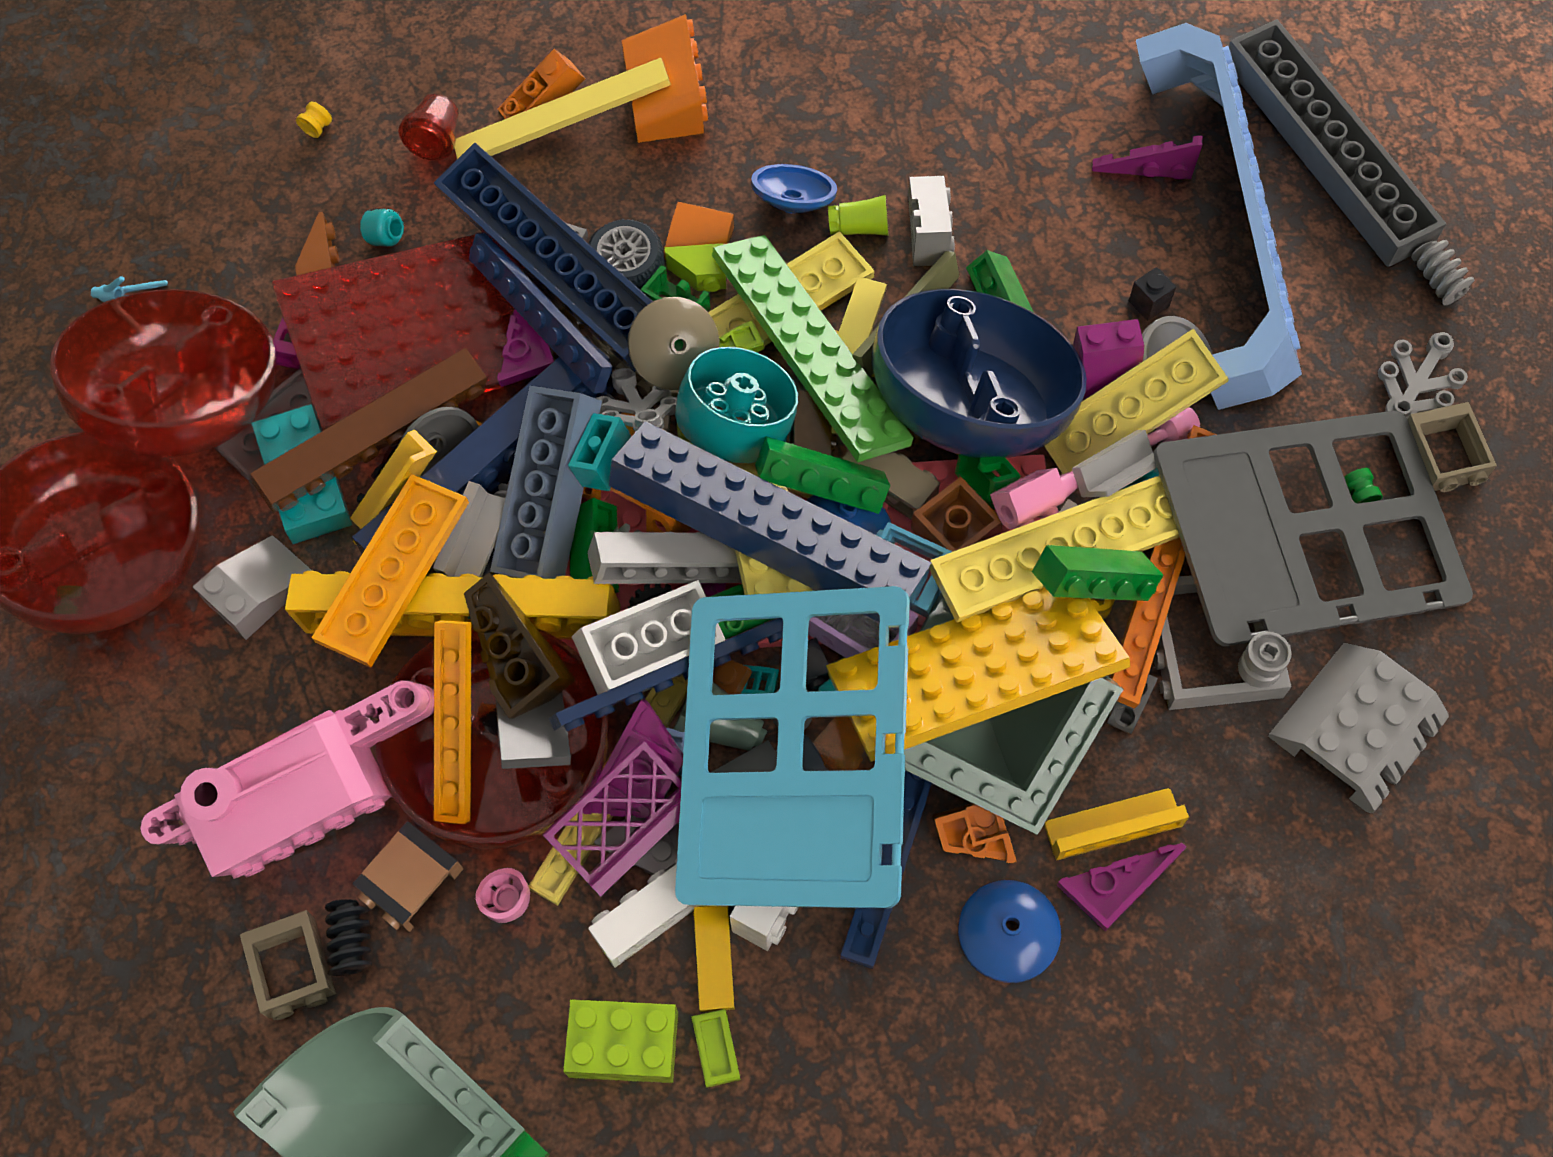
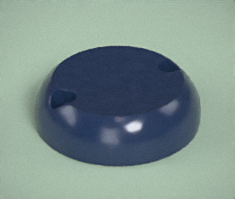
M936 289L909 295L893 304L884 313L873 343L872 368L877 387L891 412L902 424L925 441L963 456L974 458H1011L1030 453L1045 446L1068 428L1080 408L1086 391L1087 378L1082 360L1073 345L1060 331L1032 311L1016 303L986 293L960 289Z

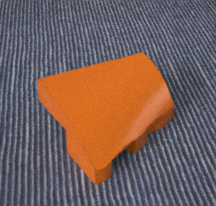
M678 202L665 247L728 244L734 229V215Z
M974 803L932 815L943 851L956 854L965 853L984 859L985 857L1006 861V863L1017 862L1010 836L1002 817Z

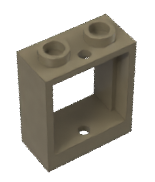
M1469 402L1410 414L1408 422L1434 491L1449 492L1460 485L1470 484V486H1476L1488 480V476L1497 465ZM1456 429L1472 467L1440 474L1424 435Z
M307 910L240 934L259 1011L269 1019L273 1018V1020H281L293 1015L294 1009L305 1005L308 1008L322 1005L327 1002V997L336 994L332 977L327 974L329 967L315 917ZM305 936L317 983L270 999L258 952Z

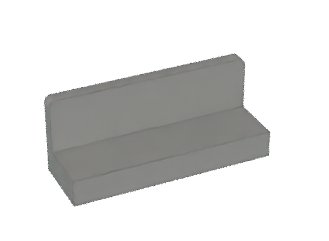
M1136 430L1072 468L1081 497H1108L1157 468L1146 430Z
M468 481L463 496L467 497L469 504L438 554L433 566L437 573L444 574L447 577H460L462 574H473L482 577L499 532L506 498L489 494L480 484Z

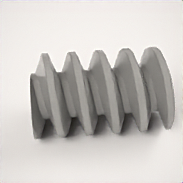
M1447 240L1440 242L1430 241L1417 248L1411 258L1413 261H1417L1419 270L1424 271L1423 276L1430 280L1429 284L1433 289H1436V295L1439 298H1443V305H1449L1463 297L1475 280L1473 277L1463 279L1468 272L1466 267L1459 270L1456 269L1462 262L1460 258L1450 261V258L1456 252L1454 249L1443 251L1449 244Z

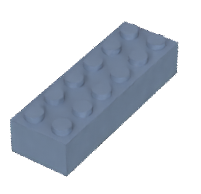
M529 386L490 572L517 578H523L526 575H536L542 579H555L557 576H565L584 489L568 464L592 414H600L601 400L576 392Z

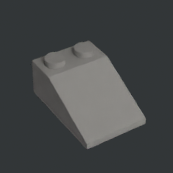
M272 535L216 565L193 588L210 608L247 640L286 604L291 574H303L304 571L312 570Z

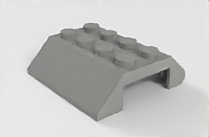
M1343 643L1269 733L1268 737L1294 757L1300 749L1304 750L1356 790L1349 798L1366 812L1374 813L1381 805L1382 799H1385L1389 794V789H1387L1382 778L1388 781V783L1397 784L1401 776L1406 773L1420 755V752L1426 747L1427 744L1422 734L1434 737L1438 729L1449 718V715L1436 691L1383 652Z

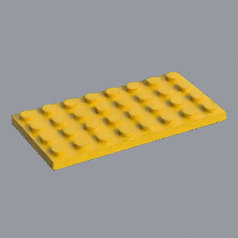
M1045 587L1037 591L1028 592L1023 597L1009 603L1004 602L989 611L976 614L956 623L954 619L907 636L908 673L904 750L1129 668L1130 658L1088 598L1053 597ZM898 640L888 643V646H898ZM879 647L826 665L829 677L836 691L872 690L876 688L878 684ZM849 716L870 761H875L876 717ZM886 734L885 754L895 753L896 734Z

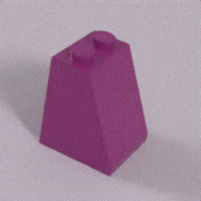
M1138 319L1077 327L1073 347L1082 360L1087 378L1086 391L1082 401L1143 362L1145 345Z

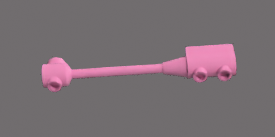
M1188 407L1157 427L1154 432L1147 435L1150 445L1153 446L1161 441L1168 442L1187 439L1189 430L1193 425L1200 427V421L1195 411ZM1057 468L1037 470L990 494L1002 524L1009 529H1015L1034 522V518L1038 516L1043 519L1059 513L1057 506L1063 504L1065 499L1078 488L1073 471L1059 475Z

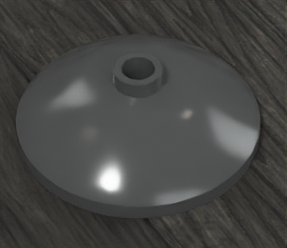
M441 407L431 410L415 420L404 433L401 441L407 432L416 430L437 451L420 475L421 478L475 431L479 425L471 415L462 409Z

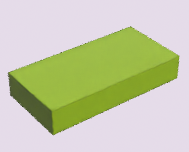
M726 1009L691 1016L706 1088L741 1080Z

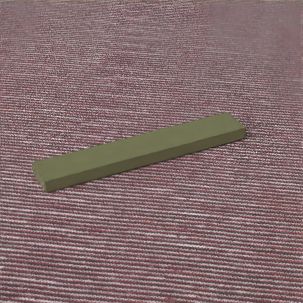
M946 251L905 297L928 290L949 289L960 277L955 252ZM877 328L852 354L853 359L861 365L869 377L874 374L872 368V349Z

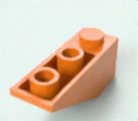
M553 49L497 110L507 119L572 93L586 78L568 58L556 49Z

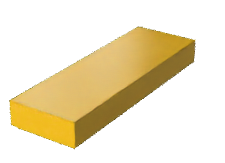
M728 906L694 907L700 1012L721 1009L735 1010Z

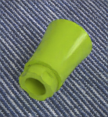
M886 195L856 202L839 203V206H828L830 235L840 231L843 235L875 234L888 236Z

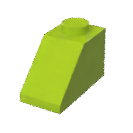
M723 243L665 247L667 269L682 280L687 281L695 290L715 292L727 289L726 275L712 257L713 247L723 245Z

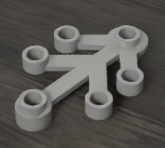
M1440 332L1431 336L1426 345L1428 355L1417 373L1409 356L1412 351V345L1406 340L1395 342L1391 349V355L1397 359L1407 385V390L1403 395L1396 381V376L1399 373L1398 366L1394 362H1384L1378 370V377L1384 382L1390 398L1385 408L1386 412L1399 411L1408 419L1410 414L1447 407L1454 403L1453 394L1446 390L1439 391L1433 399L1415 401L1419 393L1446 388L1460 389L1467 381V373L1460 368L1452 369L1446 376L1428 379L1438 360L1446 358L1454 347L1453 339L1448 333ZM1397 348H1403L1406 352H1400ZM1384 369L1390 370L1392 374H1387ZM1452 376L1458 377L1461 381L1454 380ZM1439 398L1445 399L1448 403H1442ZM1398 407H1401L1406 411H1401Z
M630 368L617 369L611 374L613 388L616 389L617 393L624 394L628 402L614 400L607 396L595 398L602 401L600 414L620 417L624 424L633 427L635 432L645 421L663 429V418L666 415H675L677 401L676 397H672L671 390L653 386L652 391L644 399H641L635 389L637 385L636 374ZM660 401L661 405L655 410L650 409ZM619 412L635 414V416L619 414Z

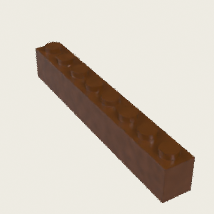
M464 348L250 473L252 484L272 513L280 509L282 512L294 507L298 503L297 499L305 494L313 495L318 493L326 486L325 483L334 477L340 479L353 470L352 467L361 461L367 463L379 455V451L386 446L394 447L398 445L410 425L425 413L441 407L458 408V404L465 399L473 400L479 397L484 392L487 376L467 348Z

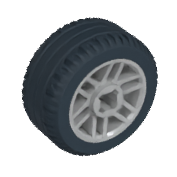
M622 219L609 222L596 230L588 243L639 290L642 289L661 265L665 266L663 246L659 236L650 226L637 220Z

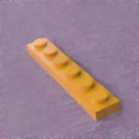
M440 620L434 622V821L466 824L470 821L471 622Z

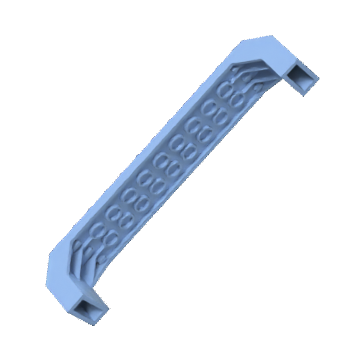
M1184 23L1136 39L1140 63L1152 94L1192 82L1223 106L1270 310L1245 346L1212 354L1229 379L1227 383L1211 392L1218 410L1273 396L1302 375L1296 351L1301 349L1294 327V317L1288 301V291L1281 272L1283 271L1276 250L1277 244L1270 224L1271 218L1264 198V188L1259 177L1260 171L1253 151L1254 145L1248 129L1249 124L1245 109L1243 108V98L1237 82L1238 77L1229 46L1223 47L1220 36Z

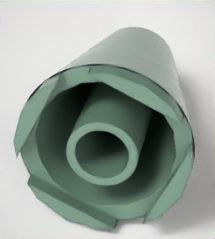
M713 682V695H730ZM686 702L673 728L679 732H685ZM761 719L715 720L710 725L709 742L749 751L753 746L757 747L762 744L767 730L762 728L764 721Z

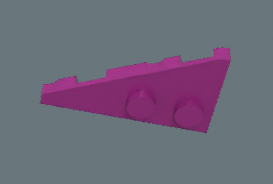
M1193 136V143L1178 146L1173 141L1161 145L1130 150V156L1114 159L1113 154L1104 155L1092 160V171L1144 175L1147 177L1191 179L1202 148V136Z
M515 310L514 315L510 317L506 335L508 341L502 353L504 358L502 370L497 376L501 387L538 375L554 362L549 345Z
M1182 842L1180 844L1163 846L1156 851L1144 855H1135L1112 862L1111 865L1090 869L1088 872L1077 876L1062 878L1057 883V886L1097 925L1106 931L1186 849V846Z

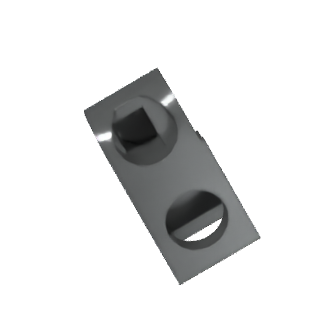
M1148 674L1140 703L1135 709L1116 701L1107 724L1132 734L1158 678Z

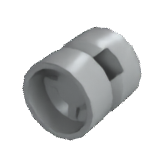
M1261 632L1255 635L1238 662V670L1242 679L1250 686L1257 688H1266L1273 685L1291 659V647L1287 640L1274 632Z

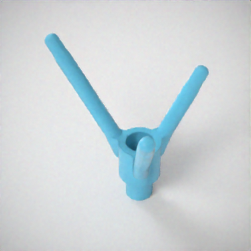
M120 276L109 285H101L91 289V296L93 298L107 302L144 340H148V334L120 306V303L123 301L124 294L167 286L168 282L167 280L120 287L119 285L125 280L124 277Z

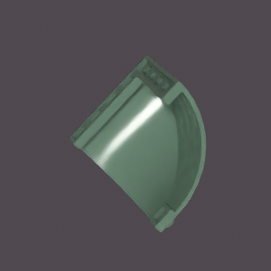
M942 593L938 596L920 631L954 620ZM1105 676L904 750L905 770L1038 835L1124 689L1109 676Z
M377 1007L360 1011L329 1026L285 1059L233 1111L241 1122L266 1141L282 1157H500L525 1130L404 1014L389 1007Z

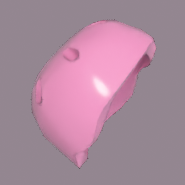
M503 868L490 873L481 881L476 891V902L479 910L489 919L498 923H507L522 916L530 901L528 883L522 873L512 868ZM493 886L497 888L496 891L492 890Z

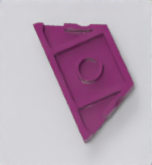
M640 700L596 783L642 740L650 746L676 776L683 766V753L647 700ZM644 751L633 760V774H651L652 759ZM628 766L625 767L620 773H627ZM657 766L656 774H665V773ZM614 778L608 784V797H626L627 778ZM632 778V797L650 798L651 779ZM656 779L655 798L666 797L673 784L670 779ZM603 789L595 797H602ZM588 802L583 807V814H602V802ZM607 802V814L624 817L626 815V802ZM631 802V816L636 818H647L649 816L650 803ZM655 803V810H656L662 803Z

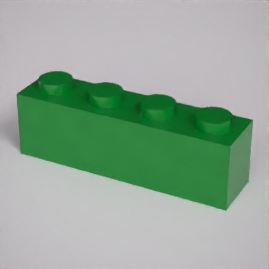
M767 436L764 439L755 464L758 477L768 482L877 514L880 513L891 486L884 471Z
M1046 545L1032 570V573L1053 597L1149 601L1164 576L1142 551Z

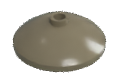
M664 297L645 306L635 317L628 335V352L635 370L650 384L666 390H679L683 377L692 361L702 352L712 348H719L718 330L710 314L698 303L682 297ZM681 339L683 341V348L677 351L674 348V343L676 340Z

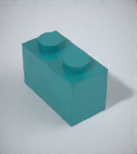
M592 414L568 464L582 487L610 491L611 461L632 437L620 417Z

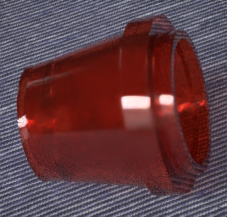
M426 95L413 112L404 116L399 125V137L405 147L414 155L426 160H443L449 157L456 143L454 133L459 115L456 105L443 95Z

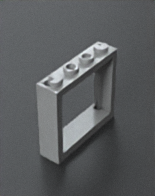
M1180 576L1173 595L1197 592L1193 576ZM1166 616L1154 655V665L1156 670H1161L1163 680L1160 681V694L1163 693L1164 699H1167L1169 710L1284 698L1290 690L1291 683L1287 667L1278 680L1266 688H1257L1245 682L1182 689L1168 617ZM1261 621L1253 622L1255 632L1264 631Z

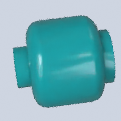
M372 208L362 216L360 231L368 244L391 247L400 241L404 233V224L399 214L393 209Z

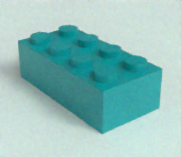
M312 404L252 422L264 465L322 432L319 419ZM336 477L325 483L326 486L318 493L313 495L307 493L297 499L298 503L291 509L284 512L281 509L279 510L284 530L292 544L353 525Z

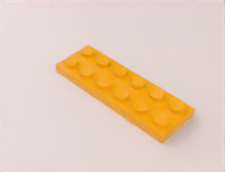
M411 474L311 637L315 643L371 668L469 504L467 497Z

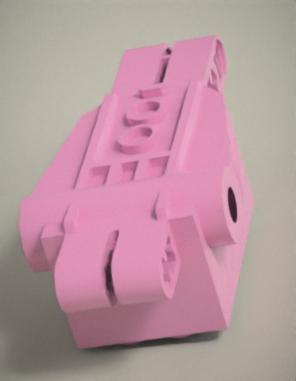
M410 681L396 682L344 710H338L335 713L328 710L219 768L195 770L186 777L181 786V792L174 795L175 799L159 806L144 816L140 828L142 836L151 844L179 843V845H183L192 841L193 844H197L212 877L232 875L233 879L243 875L245 877L252 876L264 870V865L274 860L277 862L295 853L294 850L304 844L308 846L316 843L325 837V833L333 829H342L355 822L354 818L363 813L370 814L385 806L384 802L392 796V793L370 747L433 714L434 690L426 685ZM413 695H414V696H415L414 702H413V704L411 705V699H412V697H413ZM370 717L379 718L380 721L370 720Z

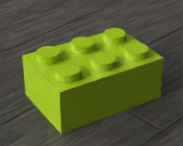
M570 999L564 1073L568 1078L673 1083L678 1023L676 1005Z

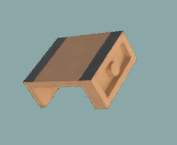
M407 821L352 884L359 890L360 893L356 897L371 910L375 905L385 912L381 918L395 930L402 926L410 932L414 928L409 922L413 915L448 875L455 880L463 868L454 857Z

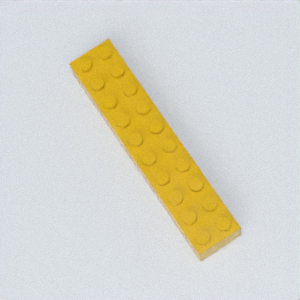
M304 571L303 574H291L285 610L305 633L314 634L350 573L337 571L334 574H321L316 571ZM431 573L425 576L391 635L434 636V622L436 621L471 622V619L467 618L470 614L464 593L483 577L473 574L447 577L440 573ZM502 574L493 575L545 639L573 640L572 636L580 628L620 612L621 605L612 584H594L593 576L587 579H574L570 576L562 575L557 576L555 579H542L536 575H526L523 578H510ZM471 622V637H479L478 633L474 631Z

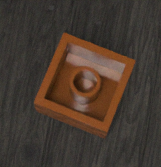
M959 477L913 513L911 530L916 535L954 552L1000 535L1003 524L997 513L962 477Z

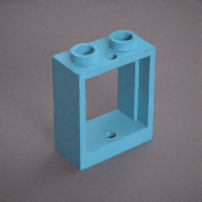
M890 522L887 523L884 530L880 529L876 534L893 544L896 542L930 559H935L952 552ZM932 574L919 599L915 600L910 608L911 611L926 618L941 593Z

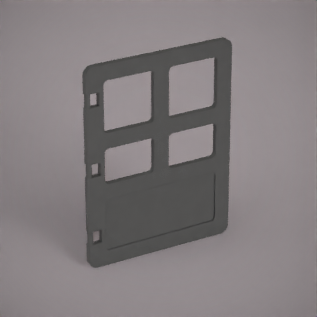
M1387 411L1168 441L1159 444L1154 450V460L1214 641L1221 646L1249 643L1255 635L1261 632H1274L1283 637L1336 628L1342 625L1359 624L1423 613L1430 610L1465 605L1473 597L1472 588L1408 419L1399 411ZM1386 435L1392 442L1411 496L1357 504L1351 498L1332 442ZM1302 446L1307 447L1311 453L1329 508L1301 513L1290 512L1269 451ZM1418 519L1423 525L1443 581L1441 583L1388 591L1382 584L1363 527ZM1334 531L1341 537L1360 591V596L1325 602L1319 598L1299 537ZM1435 592L1438 601L1426 603L1423 594ZM1349 606L1352 616L1340 618L1337 608ZM1261 621L1264 631L1251 633L1248 623Z

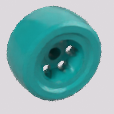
M739 347L712 348L699 354L687 369L679 387L675 417L678 427L693 445L725 461L754 463L757 461L766 436L785 442L797 413L798 392L789 374L768 357ZM736 417H740L744 419V421L738 420Z

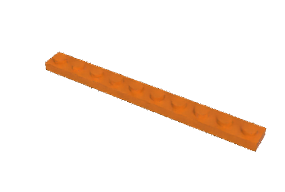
M1193 425L1189 430L1187 439L1217 434ZM1180 537L1151 548L1148 559L1164 576L1149 601H1134L1121 642V646L1130 658V667L1115 672L1110 676L1112 680L1124 689L1117 702L1134 709L1140 703L1185 559V552Z

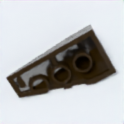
M487 573L464 593L473 629L478 633L482 651L480 654L482 661L486 663L491 680L488 682L491 692L509 719H513L551 701L576 681L557 652L492 574Z

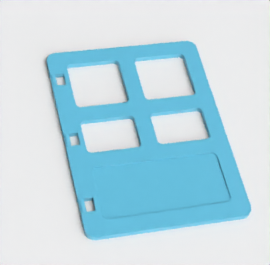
M890 586L703 597L694 603L691 618L675 894L679 902L685 905L829 908H892L899 902L902 881L901 845H903L905 777L904 734H906L907 631L909 627L910 603L907 592L902 588ZM879 613L878 684L876 688L872 690L807 692L806 672L809 620L814 616ZM782 618L783 639L779 691L762 694L713 695L712 684L717 623L720 621ZM899 627L898 646H888L889 628ZM843 716L876 717L875 765L871 770H803L804 723L806 719L810 717ZM777 718L779 722L777 766L774 771L710 773L708 771L710 725L713 721ZM886 734H896L895 754H885ZM882 845H892V865H882Z

